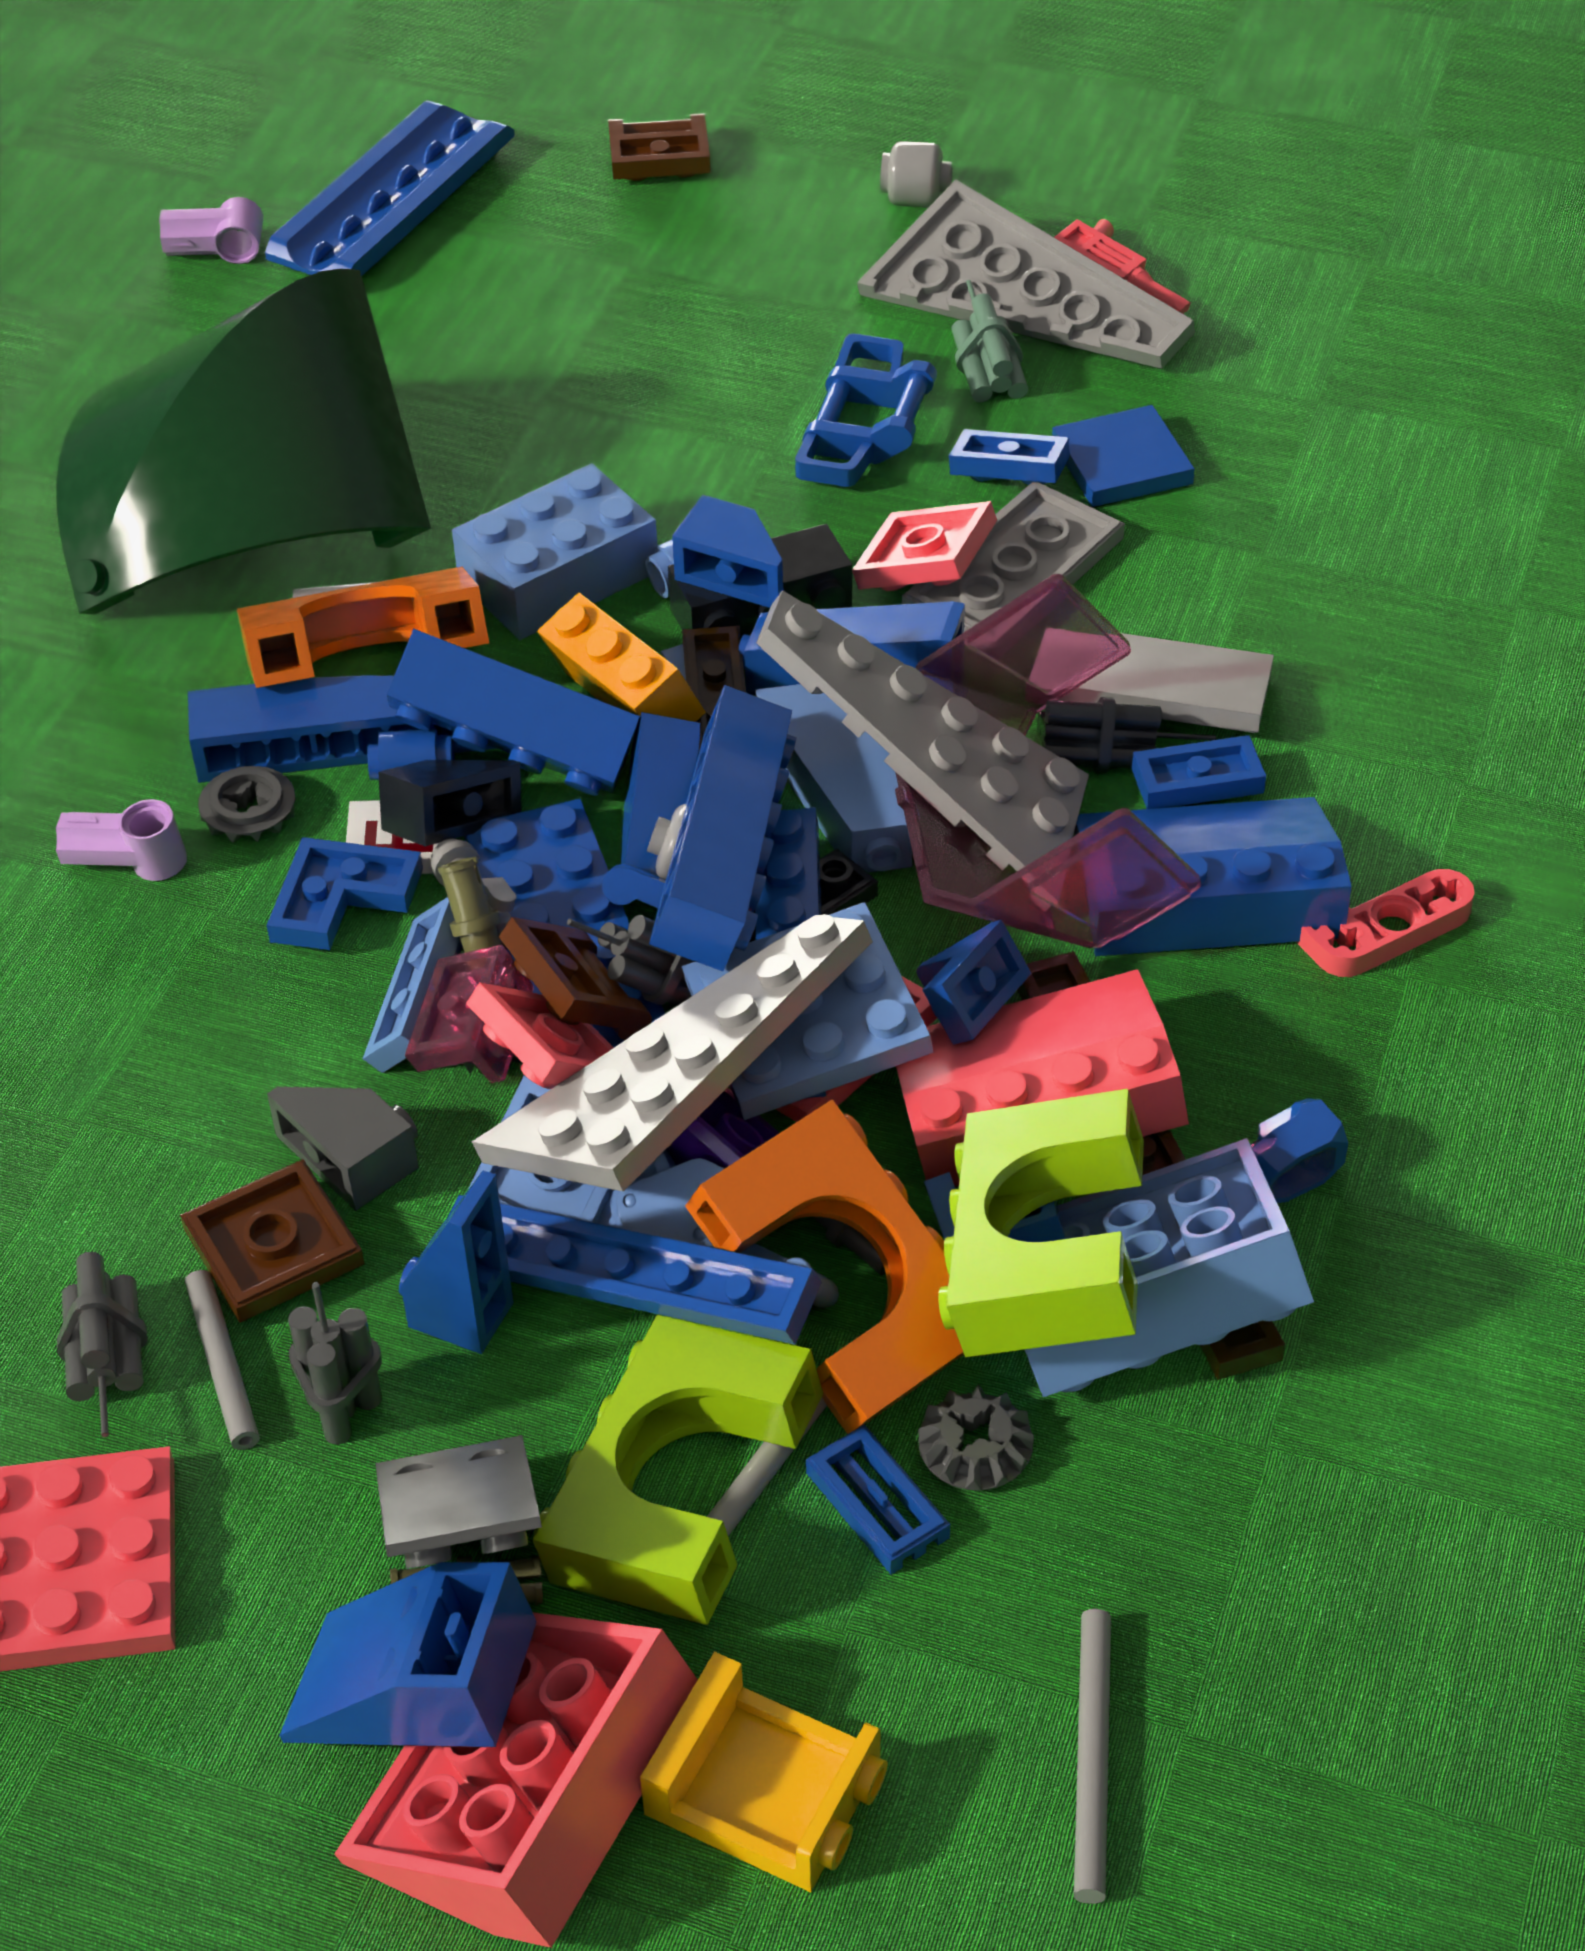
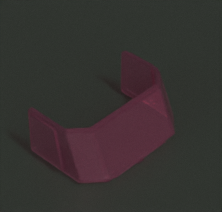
M1053 574L918 662L915 668L937 684L957 696L966 698L977 708L1007 726L1019 730L1026 736L1036 714L1046 708L1047 700H1059L1127 657L1131 653L1129 641L1062 574ZM896 773L898 788L895 789L898 805L904 810L924 903L992 922L1002 919L1006 926L1087 948H1101L1112 940L1121 939L1190 898L1191 893L1201 887L1199 875L1127 808L1116 810L1019 871H1016L1010 864L1002 871L986 856L991 847L968 826L954 827Z

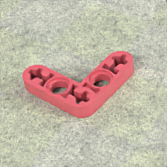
M1451 869L1433 870L1352 909L1349 907L1347 924H1340L1338 939H1334L1335 935L1327 925L1320 926L1317 930L1308 926L1301 928L1300 941L1297 944L1319 967L1329 974L1338 977L1360 975L1468 921L1475 894L1474 885L1468 877L1460 872ZM1434 896L1439 897L1438 899L1433 901ZM1386 917H1398L1408 922L1411 927L1402 931H1393L1383 927L1379 921ZM1334 940L1340 945L1339 947H1333ZM1355 946L1356 949L1351 951L1349 947Z

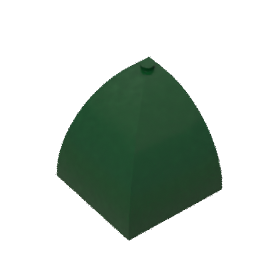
M333 269L317 272L299 279L102 387L83 403L72 419L65 435L59 457L56 480L59 533L80 614L96 615L134 596L135 590L204 563L258 548L307 538L372 531L376 547L392 548L431 529L360 270Z

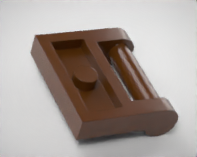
M705 113L690 114V119L623 123V118L608 119L613 180L628 179L639 181L648 177L674 175L685 178L696 174L711 173Z
M517 917L510 918L499 938L515 958L514 965L517 970L533 981L546 998L545 1004L547 1009L557 1019L570 1025L587 1023L612 1027L620 1039L623 1040L628 1039L634 1033L651 1024L652 1016L643 1003L636 998L629 997L617 981L609 978L607 968L596 956L597 946L586 932L575 928Z

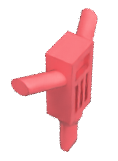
M1076 219L1054 237L1182 314L1189 310L1190 302L1153 280L1147 270H1145L1146 258L1111 239L1114 228L1108 220L1101 219L1092 228Z

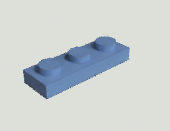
M448 897L416 917L412 922L363 1056L364 1061L381 1073L406 1058L408 1060L417 1058L431 1040L433 1030L429 1025L435 1008L444 999L449 989V982L446 980L451 963L463 948L460 937H453L449 923L455 920Z

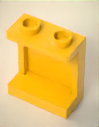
M714 1651L640 1776L644 1815L811 1893L824 1867L834 1871L841 1863L853 1833V1826L848 1823L859 1802L870 1805L882 1786L888 1762L880 1758L881 1729L866 1722L857 1738L746 1689L743 1687L742 1664Z

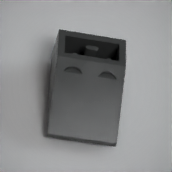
M522 1435L375 1463L387 1557L404 1554L406 1569L452 1560L451 1545L480 1540L483 1554L528 1545L526 1530L542 1527Z

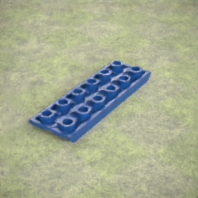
M429 100L424 101L270 237L265 251L266 260L309 275L340 268L360 270L361 276L364 275L515 136L514 129L492 120L473 119L445 105Z

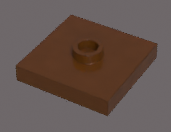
M304 1159L180 1215L184 1231L240 1323L311 1290L314 1282H318L320 1286L365 1265L362 1249Z

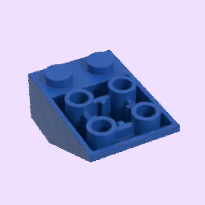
M510 1562L436 1563L328 1612L279 1736L282 1742L496 1747L537 1623Z

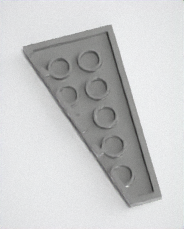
M955 180L857 282L859 293L862 296L970 321V316L974 311L966 281L971 280L975 295L982 293L990 295L997 316H1002L1006 319L1009 330L1013 333L1161 369L1195 333L1194 320L958 180Z
M782 590L769 609L756 643L811 694L825 693L847 714L842 723L858 738L866 731L890 753L884 762L954 827H970L991 847L986 856L1002 871L1010 864L1034 887L1028 895L1045 909L1058 894L1089 774L1077 768L1069 760L1057 756L1027 738L1019 730L1007 726L977 708L966 698L957 696L924 676L916 668L904 664L874 646L866 638L854 634L819 613L811 605L799 601Z
M825 914L814 915L777 941L473 1140L472 1144L482 1163L624 1192L873 942L864 920L837 918Z

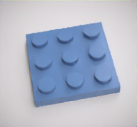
M865 902L829 915L837 918L864 920L873 942L729 1085L744 1120L934 1053L930 1033ZM798 926L749 942L745 951L734 948L724 971L698 962L682 966L691 996Z

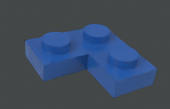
M302 837L266 925L270 943L330 950L347 905L407 913L423 871L421 852Z

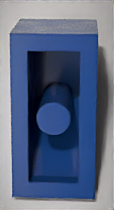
M702 495L672 535L675 580L770 608L783 590V559L755 509Z

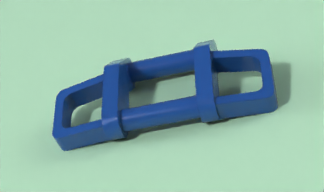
M848 334L843 342L835 367L832 368L826 380L827 394L817 418L808 424L803 435L802 445L795 457L796 478L805 481L851 487L858 482L869 464L881 463L910 447L916 433L914 421L923 397L932 390L937 378L935 367L930 362L913 360L903 366V343L899 340L861 334ZM857 358L878 360L891 363L890 372L853 367L851 363ZM846 401L896 409L894 415L878 422L873 428L838 422ZM815 455L850 461L846 463H835L829 461L816 460L813 458Z

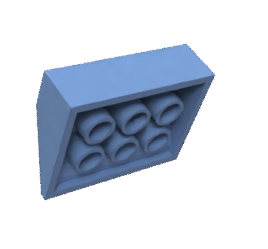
M1245 1138L1142 1175V1186L1091 1193L1058 1205L1065 1234L1064 1239L1122 1232L1138 1282L1136 1335L1024 1350L1042 1396L1046 1397L1060 1391L1075 1392L1081 1390L1097 1378L1126 1368L1138 1369L1149 1366L1165 1354L1194 1344L1207 1345L1215 1343L1231 1331L1262 1320L1276 1321L1292 1314L1296 1308L1313 1303L1314 1300L1291 1233L1248 1139Z

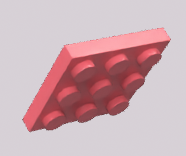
M170 1446L0 1467V1672L175 1650V1468Z

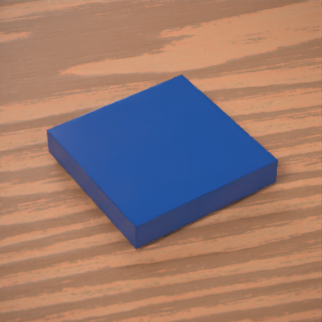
M1153 405L1059 425L1052 429V436L1069 437L1070 457L1066 466L1092 507L1193 484L1195 468Z

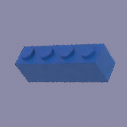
M414 628L387 692L389 707L397 710L395 717L403 723L422 730H429L431 723L453 731L451 739L462 746L479 752H485L488 745L510 753L508 761L520 763L521 769L541 774L543 768L546 767L567 775L564 781L566 785L594 796L598 795L600 789L610 793L614 792L632 746L640 719L638 715Z

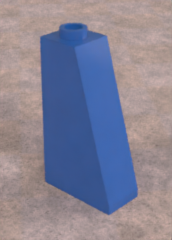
M951 601L816 609L819 613L854 634L866 638L871 644L904 664L916 668L924 676L957 696H961L963 687L965 603ZM768 612L760 613L752 634H744L742 636L738 649L739 653L743 655L746 693L755 696V690L800 684L756 643Z

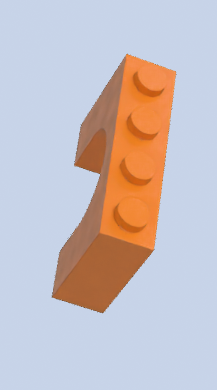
M463 566L237 608L247 661L256 688L315 677L312 663L331 654L375 644L408 642L413 628L463 648L489 644L479 585Z
M832 1099L700 1184L685 1207L714 1248L741 1253L780 1226L803 1217H826L841 1221L860 1232L875 1248L883 1263L888 1285L887 1302L883 1315L877 1325L827 1358L817 1368L823 1390L822 1397L843 1429L849 1434L870 1422L962 1357L964 1353L955 1329H945L939 1310V1289L949 1284L943 1238L933 1228L924 1226L908 1204V1194L900 1179L893 1172L882 1168L868 1149L867 1138L860 1124L849 1114H843Z

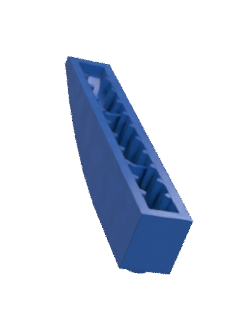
M394 676L317 677L256 688L255 684L188 691L189 742L198 783L209 782L221 773L244 766H261L274 769L280 773L367 764L368 745L378 744L379 732L422 729L415 728L398 720L395 717L397 710L389 707L387 692ZM432 723L429 728L437 729L438 735H453L454 733ZM454 741L455 753L475 751ZM488 745L487 748H486V750L497 749V748H494V747Z

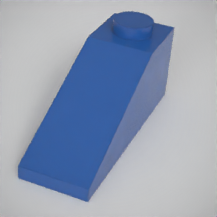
M485 1170L480 1173L434 1234L419 1258L413 1257L407 1263L399 1282V1293L403 1296L409 1328L479 1354L483 1353L514 1303L496 1174Z

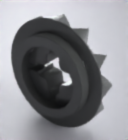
M244 766L228 770L213 778L202 790L198 807L201 821L206 822L212 836L226 834L232 844L243 836H252L258 843L262 832L280 833L283 821L294 818V802L296 797L292 783L282 773L267 767ZM255 796L257 797L258 806H251L247 812L238 811V808H246L249 802H253Z
M979 1384L968 1394L958 1395L949 1389L941 1403L936 1406L928 1405L921 1428H919V1450L926 1466L942 1481L961 1489L989 1490L1009 1483L1025 1469L1033 1451L1034 1435L1029 1425L1027 1411L1015 1408L1007 1392L999 1397L987 1395ZM988 1423L989 1441L979 1438L972 1445L968 1444L962 1451L964 1442L963 1428L974 1431L980 1424L984 1426Z

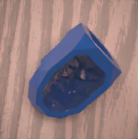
M1307 1098L1295 1102L1291 1107L1260 1123L1258 1138L1250 1145L1276 1202L1281 1203L1292 1200L1324 1184L1345 1163L1348 1140L1342 1122L1322 1100Z

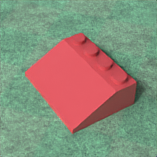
M1138 969L1004 1005L973 1040L959 1044H952L941 1023L930 1025L927 1029L931 1036L934 1053L896 1066L925 1178L928 1180L950 1172L955 1187L959 1186L960 1182L955 1164L956 1143L964 1142L967 1113L1128 1089L1143 1137L1189 1124L1181 1075L1164 1025Z
M533 1612L537 1623L496 1747L405 1745L334 1855L342 1864L487 1933L552 1948L641 1797L640 1776L698 1680L662 1629Z

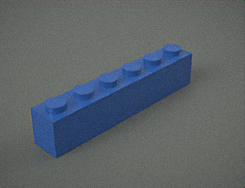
M724 685L704 732L686 801L685 813L677 835L649 945L720 971H724L734 948L742 951L746 950L758 918V914L753 912L765 885L766 876L762 874L773 848L774 840L770 838L781 812L782 805L778 804L789 776V770H786L797 739L787 734L793 710Z

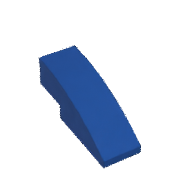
M641 712L631 746L629 790L624 803L621 864H630L658 876L655 867L658 855L647 852V848L658 817L671 820L675 809L680 805L686 804L699 755L700 723Z

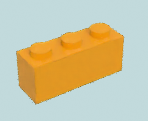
M581 593L576 594L537 630V633L565 674L599 701L638 716L641 715V712L696 722L706 713L677 667Z

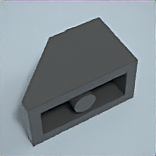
M276 1087L267 1093L276 1136L301 1160L304 1159L306 1164L355 1211L419 1168L414 1141L418 1137V1131L412 1118L401 1106L395 1104L391 1107L372 1089Z

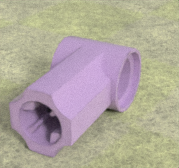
M243 197L230 198L220 208L161 210L159 222L162 251L166 253V256L218 254L222 259L230 263H248L256 257L259 251L264 215L261 208L254 201Z
M160 800L139 801L129 806L123 813H61L56 826V852L61 864L133 866L136 874L141 878L159 881L176 875L187 862V853L173 811L168 804Z

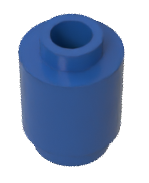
M437 729L379 732L378 744H369L367 749L370 780H379V771L424 760H455L454 741L451 739L452 734L438 735Z

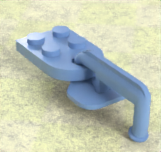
M523 1076L502 1121L551 1089L543 1088L526 1076ZM665 1150L623 1192L481 1162L470 1187L480 1173L485 1170L496 1174L501 1204L714 1248L685 1205L700 1184L725 1168L701 1158L692 1159L676 1166L669 1152ZM753 1244L741 1252V1254L811 1268L810 1264L802 1258L787 1259L757 1244ZM815 1271L822 1284L812 1306L821 1309L829 1308L838 1301V1287L832 1280Z

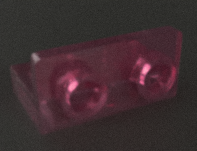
M503 945L438 959L404 1055L418 1072L473 1061L490 1083L505 1080L513 1052L498 1045L484 1033L483 1026L485 1023L466 1004L479 982L533 993L532 982L517 970L514 965L515 960Z

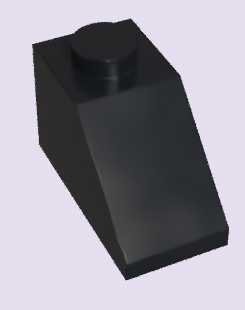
M424 760L378 772L381 830L423 846L474 834L489 820L522 812L520 763L515 761Z

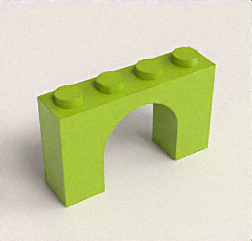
M1128 1089L967 1113L964 1142L956 1143L955 1164L960 1180L959 1188L952 1189L949 1196L950 1212L955 1227L954 1236L946 1237L944 1241V1256L949 1274L948 1286L940 1287L938 1296L942 1323L946 1330L955 1329L965 1357L1136 1335L1138 1282L1121 1231L1048 1242H1024L1008 1237L1010 1230L1020 1220L1047 1203L1071 1196L1142 1186L1144 1139Z
M657 1315L644 1339L637 1341L629 1355L627 1370L615 1392L609 1394L603 1400L598 1412L597 1424L584 1448L578 1450L572 1456L567 1468L566 1480L551 1507L545 1508L540 1514L542 1527L534 1529L533 1543L549 1582L558 1586L708 1625L738 1565L724 1522L648 1502L632 1492L634 1481L643 1465L658 1450L679 1438L696 1433L724 1432L796 1449L823 1396L811 1349Z

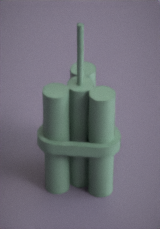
M967 280L966 284L974 312L970 316V321L961 319L956 321L951 327L957 347L955 354L957 368L965 374L972 398L976 402L989 400L993 394L992 391L997 393L1007 391L1008 395L1013 399L1022 398L1027 394L1028 386L1020 364L1023 359L1021 347L1009 330L1006 319L1002 316H997L991 296L985 293L975 295L971 280Z

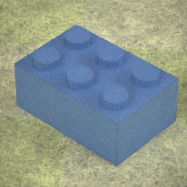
M593 463L452 529L456 567L463 566L479 585L482 605L519 640L536 633L542 625L578 593H581L592 603H596L647 578L645 559L654 554L655 547L657 546L656 519Z

